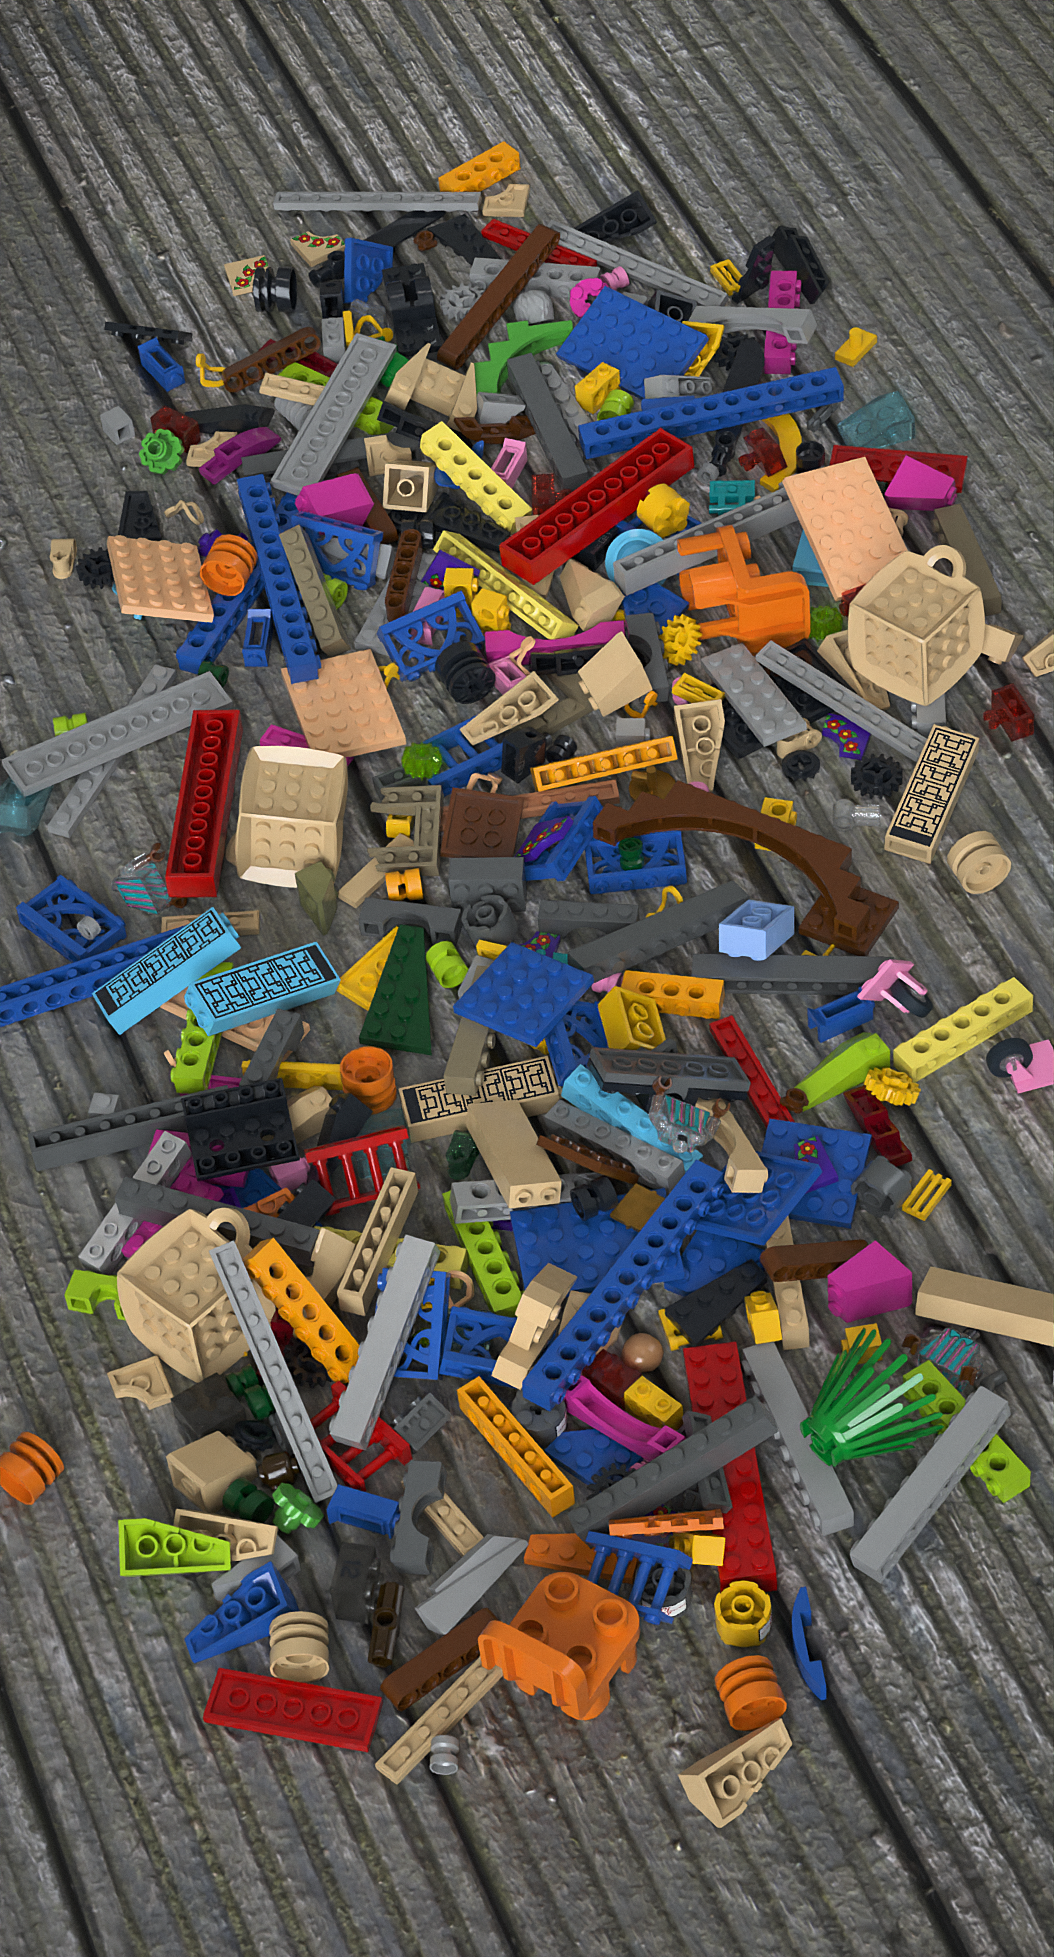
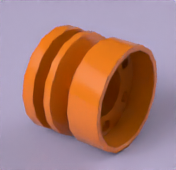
M227 534L217 537L200 568V577L203 583L210 590L225 596L238 595L243 591L258 561L257 552L247 540L239 536Z
M360 1047L343 1057L340 1063L343 1093L354 1095L373 1111L372 1114L383 1112L391 1107L397 1098L393 1061L390 1055L380 1048Z
M22 1432L16 1441L9 1446L10 1452H3L0 1455V1486L18 1501L26 1505H32L46 1490L45 1485H51L56 1479L55 1477H58L63 1472L64 1464L59 1455L44 1440L30 1432Z
M755 1655L736 1659L726 1664L715 1676V1685L719 1691L720 1699L724 1702V1710L729 1724L735 1730L752 1731L759 1729L780 1718L787 1709L782 1689L777 1684V1676L773 1670V1665L767 1657Z

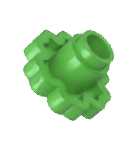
M158 429L155 434L148 433L141 441L144 449L139 452L142 464L149 467L151 472L165 475L168 469L175 471L182 463L180 456L184 452L182 440L174 437L173 432Z
M281 1483L272 1494L274 1501L280 1506L275 1512L273 1523L287 1534H290L292 1530H297L301 1523L308 1528H315L324 1517L321 1509L313 1504L314 1502L309 1496L299 1489L296 1490L290 1484Z

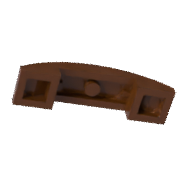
M511 416L509 423L478 424L474 417L454 418V423L464 436L476 442L483 440L486 444H504L505 438L519 441L535 434L534 428L527 416Z

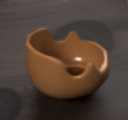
M634 1334L623 1345L620 1356L623 1366L626 1369L628 1367L634 1369L638 1374L653 1371L661 1364L664 1354L663 1346L659 1340L649 1334Z

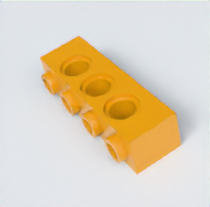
M504 141L440 176L438 178L440 192H481L521 169L519 152Z
M625 970L621 985L623 989L655 999L658 1013L720 1019L725 998L724 980Z

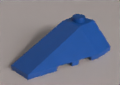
M271 1561L246 1575L240 1581L242 1585L231 1596L228 1594L222 1600V1606L213 1615L208 1614L184 1638L192 1662L197 1663L270 1636L269 1626L272 1620L279 1615L299 1611L294 1595Z

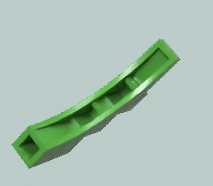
M528 320L506 323L508 341L488 343L490 361L474 363L476 396L478 392L501 393V389L509 377L507 359L532 353L534 356L541 351L562 345L573 330L572 320L533 326L528 325Z

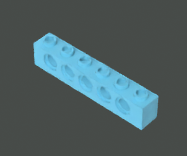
M580 1064L564 1081L561 1093L563 1098L578 1109L682 1160L685 1173L696 1159L702 1161L703 1154L692 1146L690 1152L689 1144L687 1151L665 1143L664 1125H662L661 1131V1123L659 1122L658 1131L656 1119L619 1092L610 1094L601 1091L591 1071ZM668 1129V1143L673 1144L674 1133L671 1131L670 1142V1130ZM678 1141V1146L683 1148L684 1141H682V1145L681 1141Z

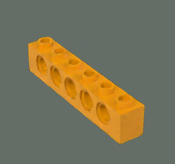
M664 736L531 767L530 770L535 791L540 792L673 761L678 758L673 736Z
M274 1238L261 1241L242 1259L249 1277L257 1282L261 1287L262 1294L274 1303L278 1308L279 1315L294 1328L295 1335L311 1349L312 1356L327 1369L328 1376L334 1382L339 1380L343 1384L349 1383V1372L352 1366H356L360 1345ZM270 1267L273 1269L274 1272L273 1277L270 1275L269 1272ZM286 1288L290 1291V1298L286 1294ZM303 1308L307 1313L306 1318L303 1316ZM319 1329L323 1332V1338L319 1335ZM336 1349L339 1352V1359L336 1357Z
M480 1376L457 1389L460 1409L552 1518L575 1504L573 1485Z

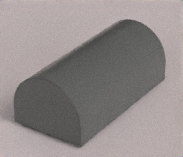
M416 760L372 777L374 788L381 800L385 797V795L381 794V788L410 787L426 783L425 774Z

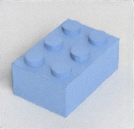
M748 899L719 923V952L728 953L731 957L748 956L756 961L765 960L794 935V906Z

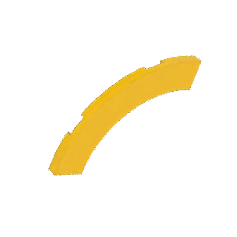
M790 414L762 419L778 437L780 446L774 465L760 478V485L770 492L779 490V483L785 477L792 476L796 472V449L802 443L799 428Z

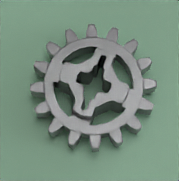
M460 283V287L453 285L452 290L446 289L445 294H441L440 300L443 315L448 314V319L455 317L456 321L463 319L482 296L484 290H479V286L472 288L470 283L467 286Z

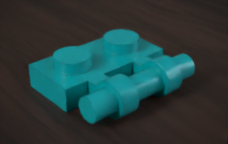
M755 480L710 481L709 500L710 503H718V505H709V514H718L720 516L754 501Z

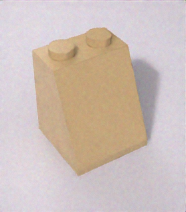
M400 459L385 463L383 508L427 512L439 488L434 479L436 463Z
M622 631L617 633L578 671L581 677V681L578 683L583 693L590 694L591 697L588 700L593 710L599 709L603 717L653 690L640 660Z
M219 1431L177 1449L166 1456L173 1486L203 1512L215 1514L221 1509L226 1490L238 1478L244 1477L252 1482L258 1477L257 1461L254 1456L248 1451L243 1452L232 1437H225Z

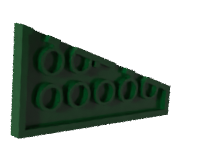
M399 925L359 1035L360 1044L432 1056L423 928Z

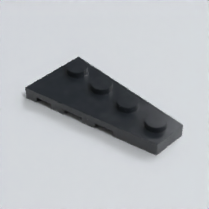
M465 214L427 228L428 231L432 232L433 238H438L443 246L452 248L456 255L465 257L470 265H473L475 257L501 259Z
M106 321L104 330L111 331L113 336L124 337V333H130L131 338L144 340L145 335L151 336V339L157 338L159 342H164V338L172 339L171 343L184 345V341L192 342L193 334L177 330Z
M445 492L440 495L421 519L434 520L437 532L442 533L445 530L461 534L472 544L500 553L499 545L511 537L509 531L491 520H484L475 510L471 512L466 509L463 503L458 500L453 501Z
M750 1259L666 1307L665 1315L693 1347L701 1346L702 1341L708 1335L712 1336L718 1330V1326L726 1318L732 1317L736 1313V1309L742 1303H745L744 1297L759 1291L767 1283V1275Z

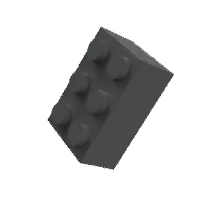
M524 857L450 858L448 882L452 908L461 909L463 913L467 905L471 904L473 906L482 901L480 897L498 895L509 905L512 912H526L527 883Z

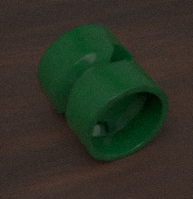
M265 1383L263 1386L255 1384L243 1390L245 1400L256 1421L259 1422L272 1414V1410H276Z
M244 1477L238 1478L228 1487L222 1500L223 1506L236 1516L239 1515L240 1519L264 1523L269 1518L275 1504L273 1498L262 1490H258L254 1484Z

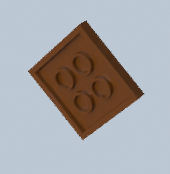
M452 788L440 856L449 858L514 857L524 797Z
M861 888L860 895L856 901L870 906V922L855 943L834 934L832 913L825 899L820 895L800 924L799 934L828 945L833 944L835 948L856 956H867L899 909V901Z
M551 1134L550 1138L540 1135L536 1145L599 1174L634 1185L640 1175L631 1172L632 1166L620 1161L617 1162L612 1157L591 1150L592 1148L581 1143H576Z

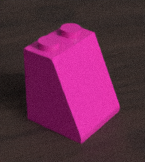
M906 455L887 488L884 497L888 508L934 511V509L953 505L957 498V488L955 487V479Z
M356 473L303 486L295 501L299 512L305 511L363 526L374 505L359 474Z
M875 1240L828 1275V1308L834 1316H839L846 1323L908 1307L912 1304V1272Z

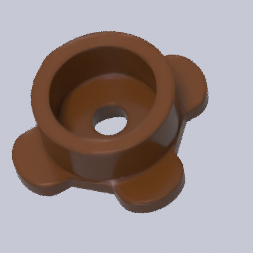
M421 231L413 239L420 251L429 250L438 244L430 231Z
M791 1088L786 1091L785 1097L780 1098V1104L786 1106L788 1110L800 1114L803 1111V1107L808 1106L809 1100L802 1090Z

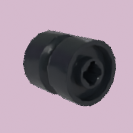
M806 441L797 446L796 473L800 474L825 467V448L822 444L815 441Z
M402 520L401 534L408 529L418 530L421 534L422 548L434 549L436 545L434 520H421L419 524L415 520Z
M605 1175L591 1180L589 1186L582 1184L570 1190L573 1207L582 1221L597 1216L599 1210L606 1212L618 1206L615 1189Z

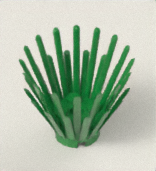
M865 1328L858 1334L848 1354L844 1350L840 1356L838 1351L809 1416L800 1423L803 1437L805 1438L811 1434L812 1444L809 1447L828 1466L833 1464V1467H835L844 1460L915 1448L913 1445L893 1446L914 1442L917 1438L939 1433L937 1430L944 1428L943 1425H935L893 1436L943 1416V1413L935 1412L914 1421L911 1418H907L879 1429L936 1399L935 1394H929L903 1407L902 1403L896 1404L892 1402L923 1380L924 1376L918 1373L877 1401L890 1389L888 1384H883L882 1386L881 1384L907 1361L908 1356L906 1354L900 1355L851 1401L873 1375L874 1364L891 1345V1339L889 1338L884 1340L842 1393L834 1400L875 1338V1329L870 1332L862 1346H859L866 1333Z

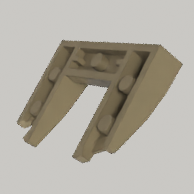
M556 673L546 674L568 698L553 705L541 715L510 729L516 732L526 727H532L541 734L547 732L551 735L594 711L588 700L591 697L590 694H584L578 683L581 681L579 673L557 676Z
M442 786L381 788V794L385 795L380 804L372 802L370 805L371 812L415 816L414 846L368 848L369 857H375L379 863L375 865L376 870L386 873L399 871L400 874H404L405 870L419 868L420 876H439L440 826L444 804Z

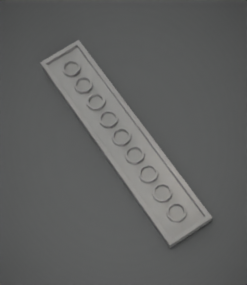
M355 334L270 480L272 488L299 495L303 486L323 481L395 355L397 345L362 334Z
M208 671L2 759V766L21 794L26 797L191 726L193 710H228L233 708V702L212 673Z

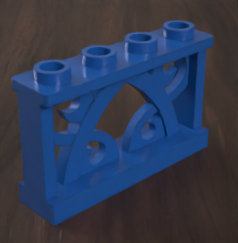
M305 511L292 515V528L300 525L302 528L305 527V532L309 535L323 573L329 575L332 579L337 578L347 584L354 585V588L357 590H367L376 585L375 577L380 541L383 538L382 531ZM319 532L325 533L324 540L317 541V538H321ZM334 535L338 536L341 548L349 554L344 560L336 564H332L320 548V546L330 542ZM346 539L352 540V545L349 546L354 548L353 550L347 546ZM369 544L368 556L366 558L362 555V552L366 545ZM357 559L361 560L366 567L364 576L354 573L355 567L362 570L360 563L356 561Z
M462 590L379 627L376 634L380 642L382 641L392 663L399 667L398 674L401 682L406 680L412 682L422 676L421 673L428 670L430 673L435 672V663L440 653L448 646L460 642L459 638L461 636H466L464 632H456V628L468 629L472 634V639L469 642L474 643L480 651L483 649L485 636L472 615ZM456 608H459L465 622H457ZM441 616L443 618L442 623L448 622V624H437L435 619L436 617ZM427 622L432 628L437 630H447L445 641L440 650L430 649L417 644L423 633L422 623ZM411 628L417 631V636L413 640L410 639L413 635L408 633V630ZM390 637H394L404 646L399 652H397ZM407 650L412 651L408 660L416 658L418 660L417 665L409 667L403 663L402 656Z
M590 796L586 801L562 804H558L556 801L551 802L538 823L569 816L574 822L564 839L560 840L549 852L547 848L536 860L524 862L526 882L555 878L557 882L566 880L593 837V821L603 808L596 796Z
M681 830L655 832L633 837L642 841L643 852L641 854L651 858V860L642 869L627 871L620 867L619 842L616 846H612L592 837L585 848L590 894L686 884L687 874ZM676 848L677 855L667 853L668 849ZM592 857H600L602 860L593 865ZM664 859L671 860L675 862L677 865L670 866V863L665 861ZM607 866L603 869V873L596 874L598 869Z
M62 875L56 877L57 880L30 901L27 903L22 902L16 907L20 923L71 963L103 953L120 939L124 940L127 937L126 924L120 916L112 914L103 903L99 904L87 891L83 892L71 879L67 880ZM60 894H63V895H64L65 897H67L68 899H67V900H61V898H60L59 895H60ZM59 896L58 904L53 905L52 900ZM84 914L96 919L95 921H97L100 927L105 926L110 931L103 936H96L93 940H88L76 928L61 931V915ZM53 916L57 919L55 923L49 922V920H54ZM101 929L99 934L105 933V930ZM76 935V939L73 940L70 936ZM90 941H93L94 943L87 948Z
M577 1001L545 1037L558 1086L563 1087L564 1081L580 1064L589 1070L587 1063L590 1053L584 1056L582 1051L569 1041V1038L573 1036L575 1031L590 1042L593 1047L609 1048L597 1005L600 1001H595L594 1003ZM576 1016L582 1017L581 1020H577Z
M383 1268L382 1273L378 1275L377 1287L381 1291L385 1290L387 1284L386 1276L389 1268ZM433 1271L431 1278H435V1283L433 1286L427 1287L423 1297V1305L425 1306L427 1302H430L432 1309L430 1312H424L420 1305L418 1314L423 1319L432 1322L431 1329L419 1332L413 1338L411 1345L408 1342L406 1343L403 1353L407 1354L406 1361L396 1369L394 1377L443 1380V1374H439L447 1330L451 1273ZM376 1301V1306H375V1313H376L377 1308H378V1307H377V1301ZM423 1337L428 1338L429 1346L424 1348L420 1344L419 1350H417L416 1347L419 1340ZM412 1359L428 1365V1372L406 1370L409 1368Z
M452 1306L439 1374L469 1380L480 1376L485 1383L517 1389L491 1376L497 1360H492L490 1353L480 1346L484 1342L496 1337H502L508 1342L517 1317L510 1318L496 1315L492 1312H480L466 1307ZM456 1328H465L463 1330V1333L465 1337L469 1340L461 1338L458 1335ZM556 1330L553 1336L551 1337L549 1343L547 1344L545 1350L543 1351L541 1357L547 1351L550 1345L554 1342ZM452 1340L463 1346L459 1353L451 1351Z

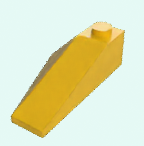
M682 321L683 324L707 335L709 338L707 344L684 374V376L699 377L719 348L725 327L719 324Z

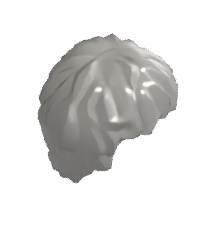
M530 290L521 293L516 299L513 308L517 322L528 320V325L543 321L552 322L554 320L553 303L551 298L543 291Z

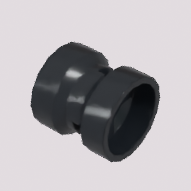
M559 735L553 743L554 746H550L545 752V758L549 763L569 759L577 751V745L570 737Z

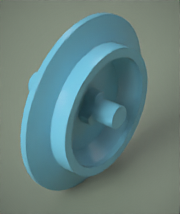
M632 529L620 534L610 544L606 553L605 567L609 579L615 583L613 562L663 541V539L654 532L645 529ZM666 579L657 582V584L662 585Z

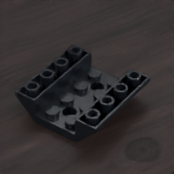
M282 1078L181 1098L197 1181L300 1160ZM266 1135L274 1136L270 1141L262 1140ZM216 1145L224 1147L220 1151L211 1150Z

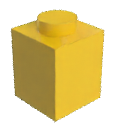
M877 1323L845 1328V1339L841 1340L842 1352L846 1350L847 1354L863 1328L866 1329V1333L859 1346H862L872 1330H876L875 1338L857 1365L866 1363L882 1344Z

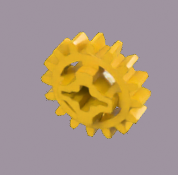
M683 614L681 616L674 615L673 621L667 620V627L662 626L663 634L659 635L658 638L663 640L664 654L662 656L663 659H667L668 663L678 666V664L685 665L686 660H692V653H698L695 648L701 645L698 638L702 636V633L698 632L701 626L696 624L697 620Z
M878 1068L870 1069L864 1081L866 1090L872 1091V1095H876V1098L880 1101H887L894 1105L902 1106L905 1103L910 1106L911 1103L915 1104L921 1091L918 1088L919 1084L913 1083V1079L909 1078L906 1073L897 1072L890 1068H882V1070Z

